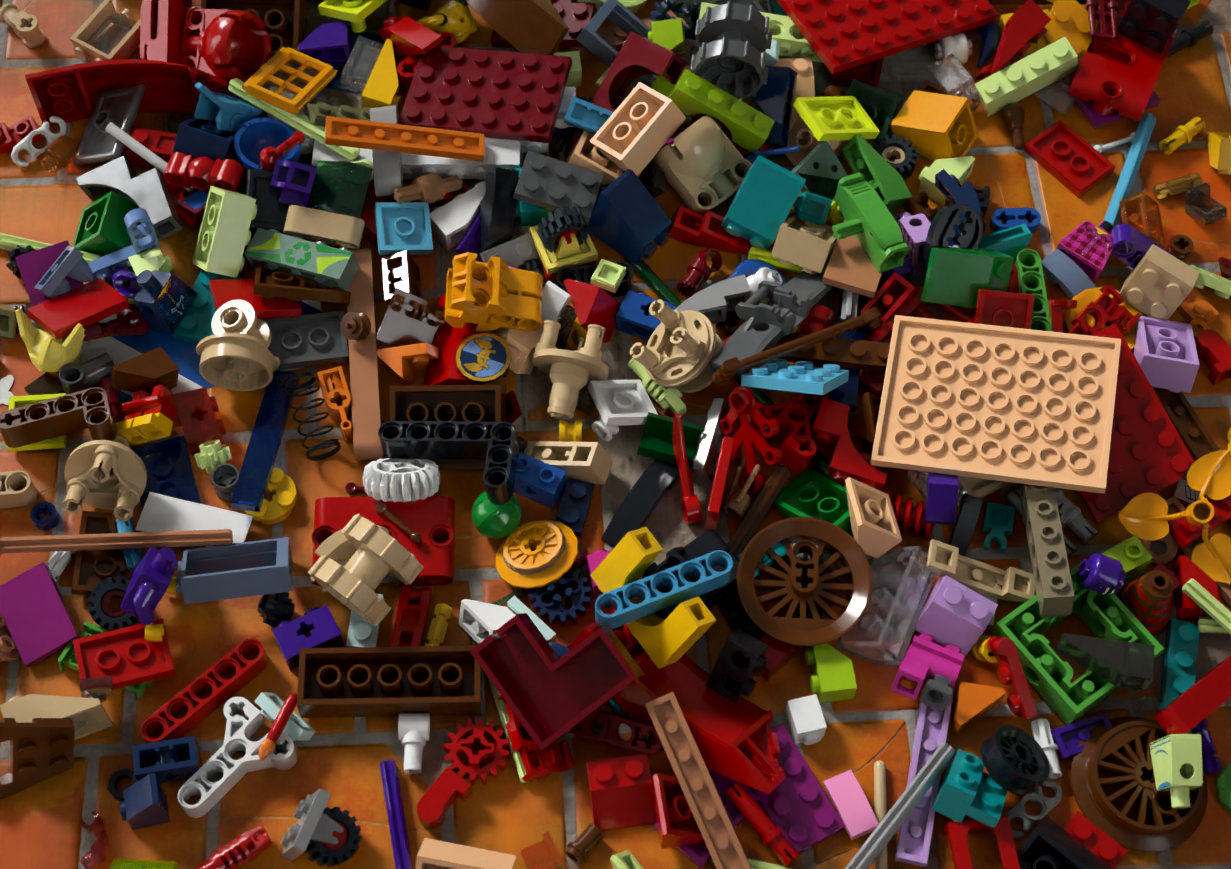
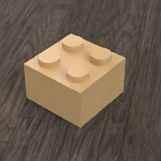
M1153 244L1125 280L1119 294L1125 302L1149 317L1168 320L1193 289L1199 272Z

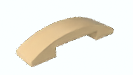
M934 539L930 541L927 568L937 576L943 577L947 575L978 594L997 599L1025 603L1034 596V574L1014 567L1003 570L958 554L959 548Z

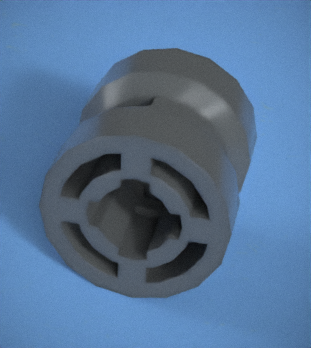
M228 463L216 466L211 473V481L218 498L223 501H234L239 498L242 480L240 479L238 469Z

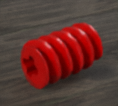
M888 489L885 493L889 495L897 525L903 524V533H907L913 527L915 537H918L922 531H925V540L928 541L935 523H925L926 511L924 510L923 501H919L913 507L912 497H909L905 503H902V494L898 493L894 499H891V490Z

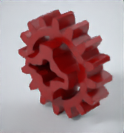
M480 718L478 724L473 725L471 719H467V727L465 728L457 724V734L449 732L448 740L451 743L444 744V752L449 753L444 756L445 763L451 764L449 769L455 773L459 772L458 775L463 779L469 777L471 785L475 784L476 779H481L483 784H487V776L489 775L496 780L498 778L497 769L505 771L506 763L503 760L510 759V751L505 750L509 747V740L502 739L504 737V730L499 729L495 732V722L492 721L488 726H485L483 718ZM485 736L492 739L494 743H489ZM476 748L481 749L479 750L478 755H473ZM458 757L460 758V760H465L469 766H464L459 761Z

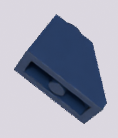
M156 773L148 774L123 791L125 802L120 803L121 816L123 821H128L133 830L170 822L167 794Z

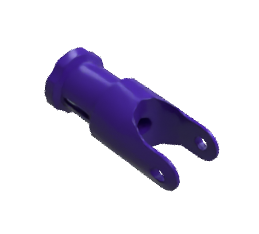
M117 267L109 273V284L116 291L128 298L136 296L139 287L137 275L123 267Z

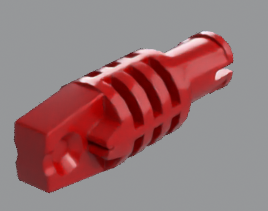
M261 825L239 835L234 841L228 842L226 846H221V849L213 851L209 860L194 869H238V867L244 866L246 862L254 860L273 843Z

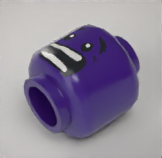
M1100 553L1091 555L1088 560L1084 559L1078 570L1083 587L1105 596L1113 594L1114 591L1118 592L1122 588L1126 577V572L1123 570L1119 560Z

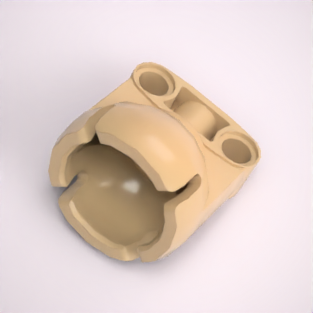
M705 115L689 126L674 139L672 145H666L652 158L655 167L665 173L666 180L681 197L687 208L702 215L707 210L712 211L739 189L747 171L752 166L750 161L743 158L715 119L709 115ZM735 169L741 172L742 178L736 175ZM698 198L705 202V207L699 204Z

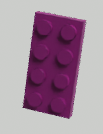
M780 724L771 730L777 733L781 752L777 759L779 767L784 768L786 779L770 794L752 787L749 788L760 797L759 805L776 827L780 826L783 829L782 834L794 849L802 853L843 831L845 826L783 724Z

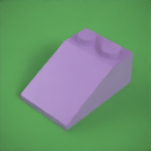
M1140 316L1136 321L1134 356L1152 387L1164 388L1175 393H1190L1199 368L1192 325Z

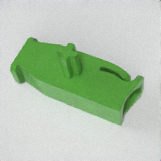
M859 172L845 176L838 182L834 201L838 204L846 222L832 226L834 238L840 240L855 235L879 273L903 266L904 258L909 252L910 247L907 243H903L901 229L878 193L864 179L865 177L862 173Z

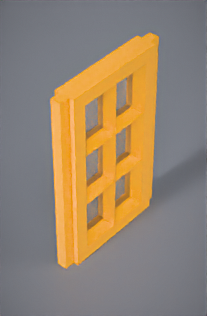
M282 47L242 85V89L246 91V94L291 114L294 112L299 114L306 106V103H309L337 75V70H334L331 65L290 47Z

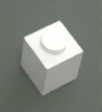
M814 694L787 701L785 714L794 743L812 745L819 742L821 738H824L827 726L817 695Z

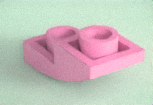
M852 770L823 781L825 790L835 805L851 840H855L875 830L879 823Z

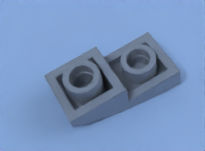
M1056 249L1041 261L1044 275L1052 285L1058 283L1070 300L1085 289L1096 288L1085 272L1059 249Z

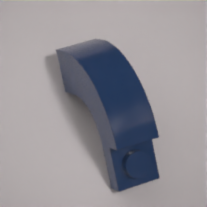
M945 169L935 175V186L951 204L970 206L980 216L979 199L970 182L961 187L959 180L953 174L949 175ZM964 213L959 214V218L962 219L961 222H966L967 218L964 217ZM953 226L955 234H960L961 230L958 229V226ZM947 238L949 246H954L955 242L952 241V238Z

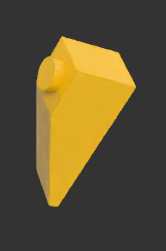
M386 39L362 92L361 109L363 107L377 108L395 105L397 110L400 108L402 96H399V83L392 40Z

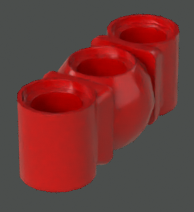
M175 152L169 159L163 173V180L168 185L176 188H190L193 186L198 190H208L211 185L236 192L244 168L239 162L231 159L223 161L216 159L215 162L209 157L194 159L193 155Z

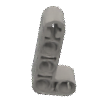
M396 105L370 108V121L398 124L400 118ZM372 149L376 196L395 195L394 190L396 188L404 187L401 153Z

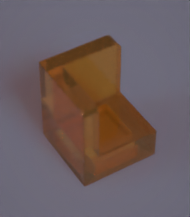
M548 831L542 834V841L521 850V855L527 869H563V862Z

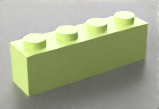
M1066 36L975 83V94L980 99V106L986 116L989 117L1004 109L1007 105L1015 103L1077 71L1078 55Z

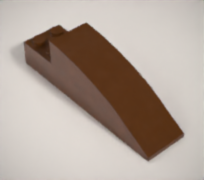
M466 0L498 34L521 53L553 55L569 31L568 26L550 0Z

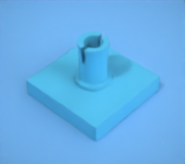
M398 202L375 203L374 210L379 255H392L407 250L410 255H432L433 241L428 202H406L402 204Z

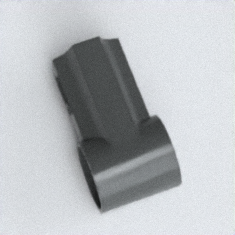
M106 352L80 365L77 363L64 365L59 371L64 393L67 395L86 390L98 384L104 378H111L112 367L115 365L110 355Z

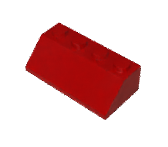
M446 294L438 297L437 305L445 308ZM446 321L442 327L438 326L431 345L438 348L439 359L429 360L426 366L423 385H479V383L472 382L461 374L458 370L456 355L458 348L464 340L472 335L487 332L476 331L477 324L465 322L462 329L452 327Z

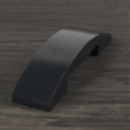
M655 459L629 491L610 521L601 540L615 547L628 532L640 529L668 489L671 490L679 479L678 465Z

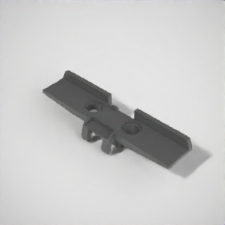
M802 271L782 287L780 283L761 281L756 293L745 303L740 302L735 306L737 316L746 321L734 332L710 361L712 371L715 373L724 361L737 357L738 360L771 349L783 336L789 335L809 315L810 309L833 287L822 283L824 273L817 272L814 275ZM765 298H769V305L763 304L761 302ZM750 369L744 370V371L739 372V373H737V374H740V375L745 374V373H747Z

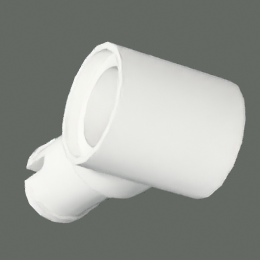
M399 713L398 739L402 741L401 745L404 746V773L419 774L422 772L423 747L426 745V741L430 740V713Z

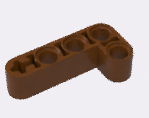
M99 387L11 409L0 414V433L5 444L11 448L29 445L87 428L93 441H113L117 436L113 409L106 391Z

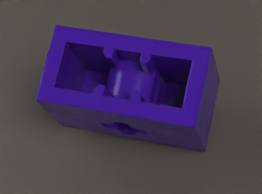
M327 605L321 608L314 607L308 610L304 616L295 620L283 621L277 628L272 630L289 670L299 667L300 648H340L344 646L341 632ZM308 633L310 637L306 638L304 634Z

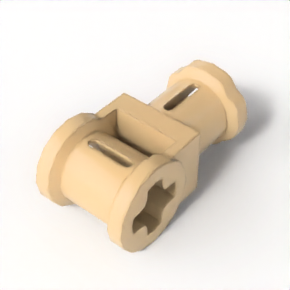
M6 3L0 8V22L11 26L15 34L22 39L25 46L36 48L44 43L45 35L38 28L39 22L34 15L27 14L24 10L18 11V7L14 3Z

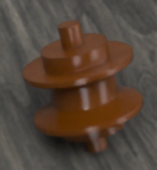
M349 312L341 320V332L349 340H363L370 333L371 322L364 313Z

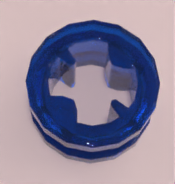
M40 502L30 512V517L35 527L39 530H51L59 522V514L52 503ZM49 512V518L44 517L42 520L40 519L39 516L41 514L46 515Z

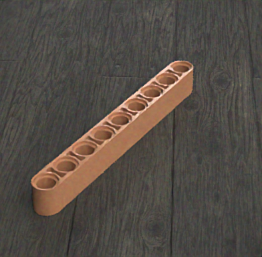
M352 249L350 251L354 254L360 268L348 290L351 292L350 304H347V313H364L371 322L370 333L365 339H348L355 461L384 459V453L378 436V429L382 425L379 360L377 356L378 342L375 339L377 325L372 249Z

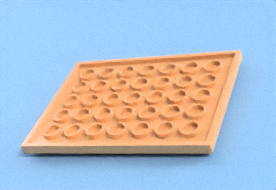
M895 315L871 465L1105 494L1121 339Z

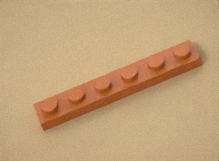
M327 116L325 121V144L481 162H483L485 156L484 134L332 116Z

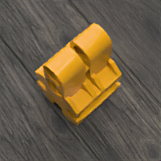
M467 252L454 256L452 260L453 268L448 269L446 283L445 321L448 324L462 329L465 322L477 324L476 331L480 332L499 329V327L523 331H536L541 328V301L543 296V276L534 271L510 268L500 257L491 256L488 263L476 261V253Z

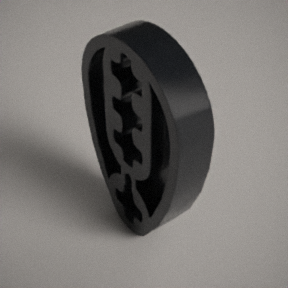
M950 204L944 206L936 213L925 241L924 263L926 273L931 248H977L982 238L983 224L979 214L972 207L962 204ZM960 213H964V217L967 218L966 222H961L962 219L959 218ZM954 225H957L958 229L961 230L960 234H955V230H953ZM948 237H951L952 241L955 242L954 246H949L947 242Z

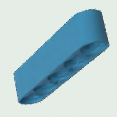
M713 551L603 593L597 598L595 603L596 623L600 627L609 625L611 629L720 588L730 581L733 566L732 557L725 551ZM722 566L725 570L717 572L712 567ZM687 576H694L698 579V581L692 583L686 581L684 578H686ZM664 586L668 587L671 591L661 593L657 589ZM639 597L643 602L634 604L630 602V599ZM604 608H612L616 612L607 615L602 610Z

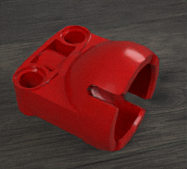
M193 6L187 12L184 23L179 64L189 65L229 82L234 78L246 82L270 59V36L267 32L261 31L265 27L263 20L250 11L204 9Z

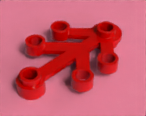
M738 386L730 393L729 404L731 409L726 417L722 418L719 422L722 433L730 434L736 432L733 437L731 461L741 457V446L744 444L747 473L740 477L741 489L757 465L755 446L769 465L777 464L783 459L781 449L777 446L770 447L752 425L753 419L765 437L777 435L779 432L778 422L775 419L767 420L756 407L753 392L746 386ZM740 416L741 426L738 429L737 419ZM757 473L747 491L748 495L758 493L764 487L765 478L762 473Z

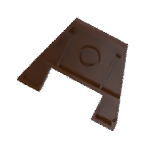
M3 718L2 722H0V742L10 740V773L0 775V800L73 768L75 727L71 718H33L32 723L16 722L15 718Z

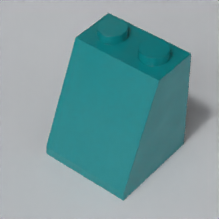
M759 155L747 171L721 226L726 228L729 234L737 237L741 236L749 240L750 244L754 247L768 250L775 241L780 226L785 222L806 179Z

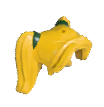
M445 0L446 3L442 4L434 12L433 16L423 17L417 21L432 31L452 33L456 37L457 44L464 41L469 34L477 30L475 19L472 17L466 0Z

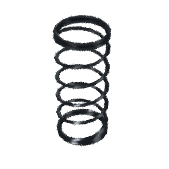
M302 371L285 378L281 386L283 392L291 396L288 406L296 409L293 413V419L300 423L297 432L305 436L302 441V446L308 449L305 456L308 460L317 461L335 455L341 449V445L336 438L323 441L313 447L305 445V440L308 437L326 434L332 431L334 426H322L309 434L300 432V427L304 423H314L329 416L328 412H319L303 421L295 418L297 411L318 407L325 401L322 398H317L299 407L291 405L293 397L310 395L320 389V386L312 385L317 379L316 374L312 371ZM313 376L312 379L301 385L287 387L289 383L299 377ZM313 387H318L317 389H315V390H313V391H311V392L304 393V394H299L300 392H302V391H304V390H307V389H310V388H313ZM287 391H289V392L297 391V392H295L294 394H289ZM321 401L316 405L304 407L312 402ZM327 414L319 419L310 420L318 415ZM325 428H330V429L327 430V431L314 434L315 432H317V431H319V430H322V429H325ZM337 446L327 453L309 456L316 450Z

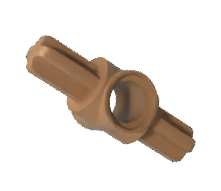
M431 173L415 178L409 186L396 188L393 197L399 204L411 201L428 202V204L444 199L446 193L459 191L462 188L461 184L463 182L457 175L441 178L436 173Z

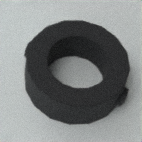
M120 769L110 777L108 791L115 799L125 801L124 792L117 790V784L120 780L129 778L133 780V784L138 782L133 770Z

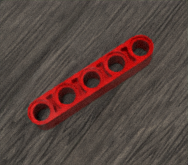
M253 638L242 641L148 717L141 726V735L146 744L182 738L263 672L267 667L268 658L262 643ZM251 653H259L256 659L246 660L247 656ZM228 672L236 673L231 679H222ZM205 691L212 692L208 698L199 699L201 693ZM183 710L188 711L185 717L180 719L175 718L178 712ZM164 730L159 738H151L155 731Z
M1231 655L1154 716L1167 735L1186 734L1231 697Z

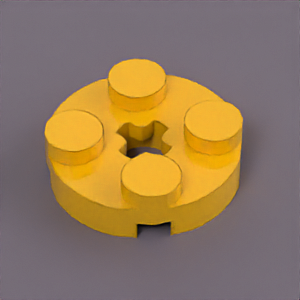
M280 468L255 472L240 484L239 500L244 514L253 516L254 520L261 521L262 524L272 525L285 520L290 516L292 508L297 503L298 495L295 484ZM266 492L275 493L272 496L273 500L270 502L267 499H261V497Z

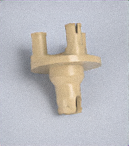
M545 320L543 322L540 342L536 344L532 363L539 370L549 374L553 384L547 414H551V417L555 419L571 420L574 416L573 412L577 405L580 390L587 383H590V380L608 379L610 369L601 361L603 353L600 351L606 329L600 325L590 324L587 328L585 341L584 337L578 339L577 351L563 350L556 347L561 324Z
M117 434L113 441H89L72 451L67 459L64 470L67 495L63 501V508L69 514H77L81 511L84 502L95 508L114 510L115 517L121 521L130 520L133 516L134 507L139 503L140 497L145 490L147 470L141 458L130 449L129 442L124 436Z

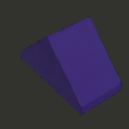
M928 472L925 523L955 524L959 487L958 476Z

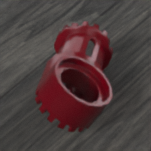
M710 248L701 250L696 254L693 262L687 267L686 276L677 284V290H679L678 292L681 295L686 294L685 297L688 296L690 298L699 292L702 283L709 279L712 272H716L721 268L722 256L720 252ZM707 254L712 258L711 268L706 264Z

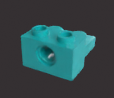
M958 749L943 777L932 810L959 823L967 815L995 829L1008 791L1001 787L989 774L983 772L985 766L981 759L972 753Z

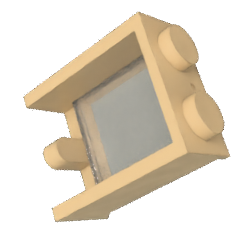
M104 0L70 38L74 47V53L80 59L91 62L128 59L140 45L141 19L136 23L129 9L125 8L119 14L115 11L112 0Z

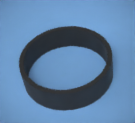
M967 494L962 502L949 545L959 548L958 554L963 556L966 555L983 502V499Z

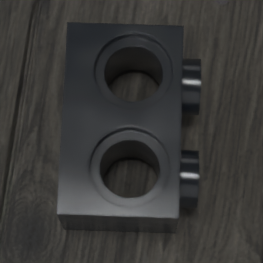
M737 628L726 639L705 686L735 704L744 695L749 697L757 683L753 680L755 674H759L763 670L768 660L764 655L769 645ZM742 652L747 655L748 659L743 656Z

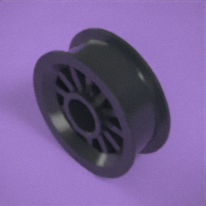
M1003 725L996 730L994 738L985 740L981 745L980 754L986 770L1001 787L1011 793L1027 795L1033 791L1035 782H1042L1049 775L1050 767L1045 752L1032 736L1018 727Z

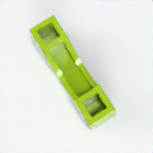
M682 18L651 22L652 31L648 32V40L673 51L678 56L686 52ZM656 76V78L652 79V89L668 97L674 85ZM683 113L686 117L683 123L693 122L692 114L686 115Z
M685 69L678 78L668 96L680 111L686 115L701 113L715 117L723 122L732 134V141L752 153L754 150H758L766 141L775 122L772 118L688 69Z

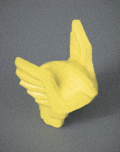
M21 309L15 310L20 337L26 345L32 364L39 371L58 372L66 364H81L82 355L80 352L85 337V329L80 323L75 326L69 335L55 339L43 328H35L32 321Z

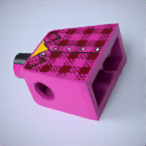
M1084 221L1059 242L1057 249L1072 259L1091 281L1096 284L1112 254L1111 233L1114 226L1108 221H1102L1098 226L1090 221Z

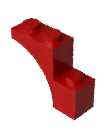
M823 398L813 426L811 438H815L818 443L826 446L836 445L829 466L828 476L840 484H846L845 480L850 477L879 491H883L887 474L868 464L859 455L851 441L848 430L850 406Z

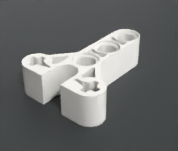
M233 697L224 705L223 712L227 723L223 746L178 791V801L186 815L191 818L204 816L247 772L273 767L278 770H288L297 762L298 755L295 745L285 732H282L275 743V748L278 751H287L285 755L283 753L277 754L274 749L265 760H260L258 756L261 743L267 739L268 733L259 741L254 742L249 739L265 721L261 711L243 697ZM236 713H239V714H241V715H242V714H245L246 719H245L243 716H239V715H235V714H236ZM237 751L246 752L243 758L239 760L232 759V756ZM215 773L224 774L218 782H210L211 776ZM194 795L201 796L198 803L194 805L187 804L190 797Z

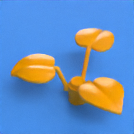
M1221 450L1202 456L1190 466L1187 472V484L1192 490L1200 492V500L1189 505L1186 511L1167 515L1168 505L1161 496L1155 493H1142L1134 497L1118 513V519L1130 534L1146 541H1156L1165 537L1169 532L1167 520L1186 517L1190 524L1202 526V539L1204 543L1195 546L1191 554V561L1215 582L1231 585V538L1223 533H1218L1208 539V528L1210 527L1208 521L1214 516V507L1205 498V495L1211 500H1222L1231 494V453L1229 450Z

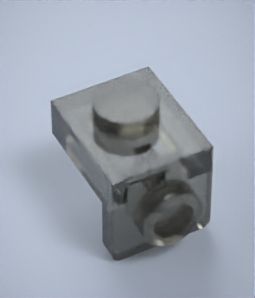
M1205 182L1185 192V213L1202 224H1211L1227 216V207L1210 197V185Z

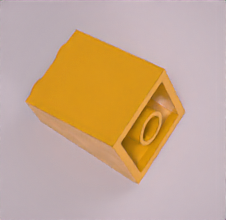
M914 90L891 123V130L894 135H897L896 139L900 140L901 136L905 137V143L910 140L912 142L911 147H916V153L932 161L936 159L965 157L978 137L968 98Z

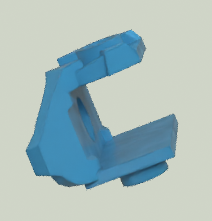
M199 82L194 85L200 93L194 117L216 121L217 129L238 132L243 123L252 120L253 117L263 111L237 95L210 91Z

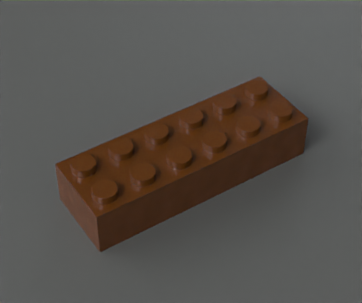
M477 645L300 648L297 707L301 718L399 716V713H430V716L482 715V668L470 652Z

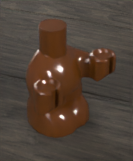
M926 192L915 194L903 204L904 209L911 215L925 214L930 223H932L936 213L943 208V206H939L932 210L928 205V195Z

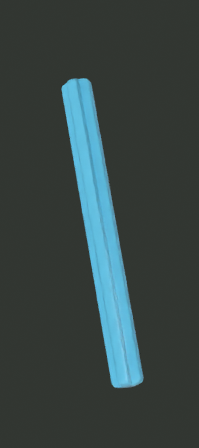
M1152 113L1144 114L1141 117L1105 215L1104 221L1110 222L1114 227L1120 223L1156 124V118L1153 117Z

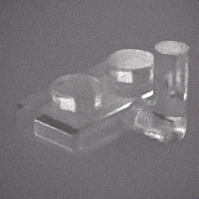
M1072 73L1031 95L1065 116L1077 99L1067 94L1070 87L1063 83L1072 80Z

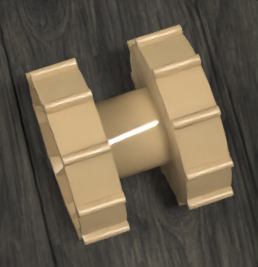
M357 514L352 517L341 531L350 543L358 549L344 567L325 554L324 556L321 555L308 571V574L355 614L373 626H378L391 610V607L374 590L387 574L403 582L405 585H411L424 566L395 538L391 537L375 523Z

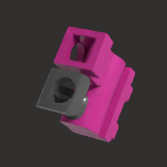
M923 632L919 637L914 636L890 690L916 700L924 678H926L928 681L919 702L945 712L965 656L961 654L960 647L953 644L946 645V647L934 643L935 639L933 636ZM908 680L915 685V688H906L900 681Z

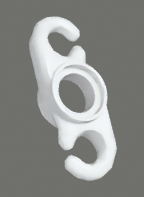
M51 116L50 122L60 125L59 132L52 133L49 129V122H44L40 128L31 131L14 146L11 154L13 162L20 167H27L29 165L28 161L19 159L18 152L21 150H26L29 153L30 161H34L41 153L47 152L64 137L67 129L66 122L58 116ZM36 134H42L46 138V146L42 149H36L32 145V138Z

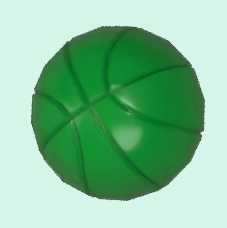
M484 491L475 500L471 517L474 526L482 535L492 539H499L509 536L518 528L522 518V508L515 495H512V498L507 503L496 505L488 500L486 491Z

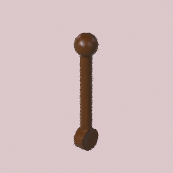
M378 503L376 505V513L378 515H385L410 536L413 543H419L422 540L421 534L413 532L387 510L385 503Z

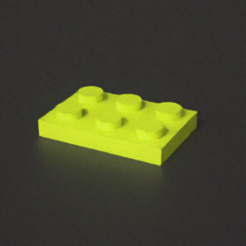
M855 96L797 97L793 104L800 118L806 123L818 141L852 140L855 135H860L863 139H875L880 133Z

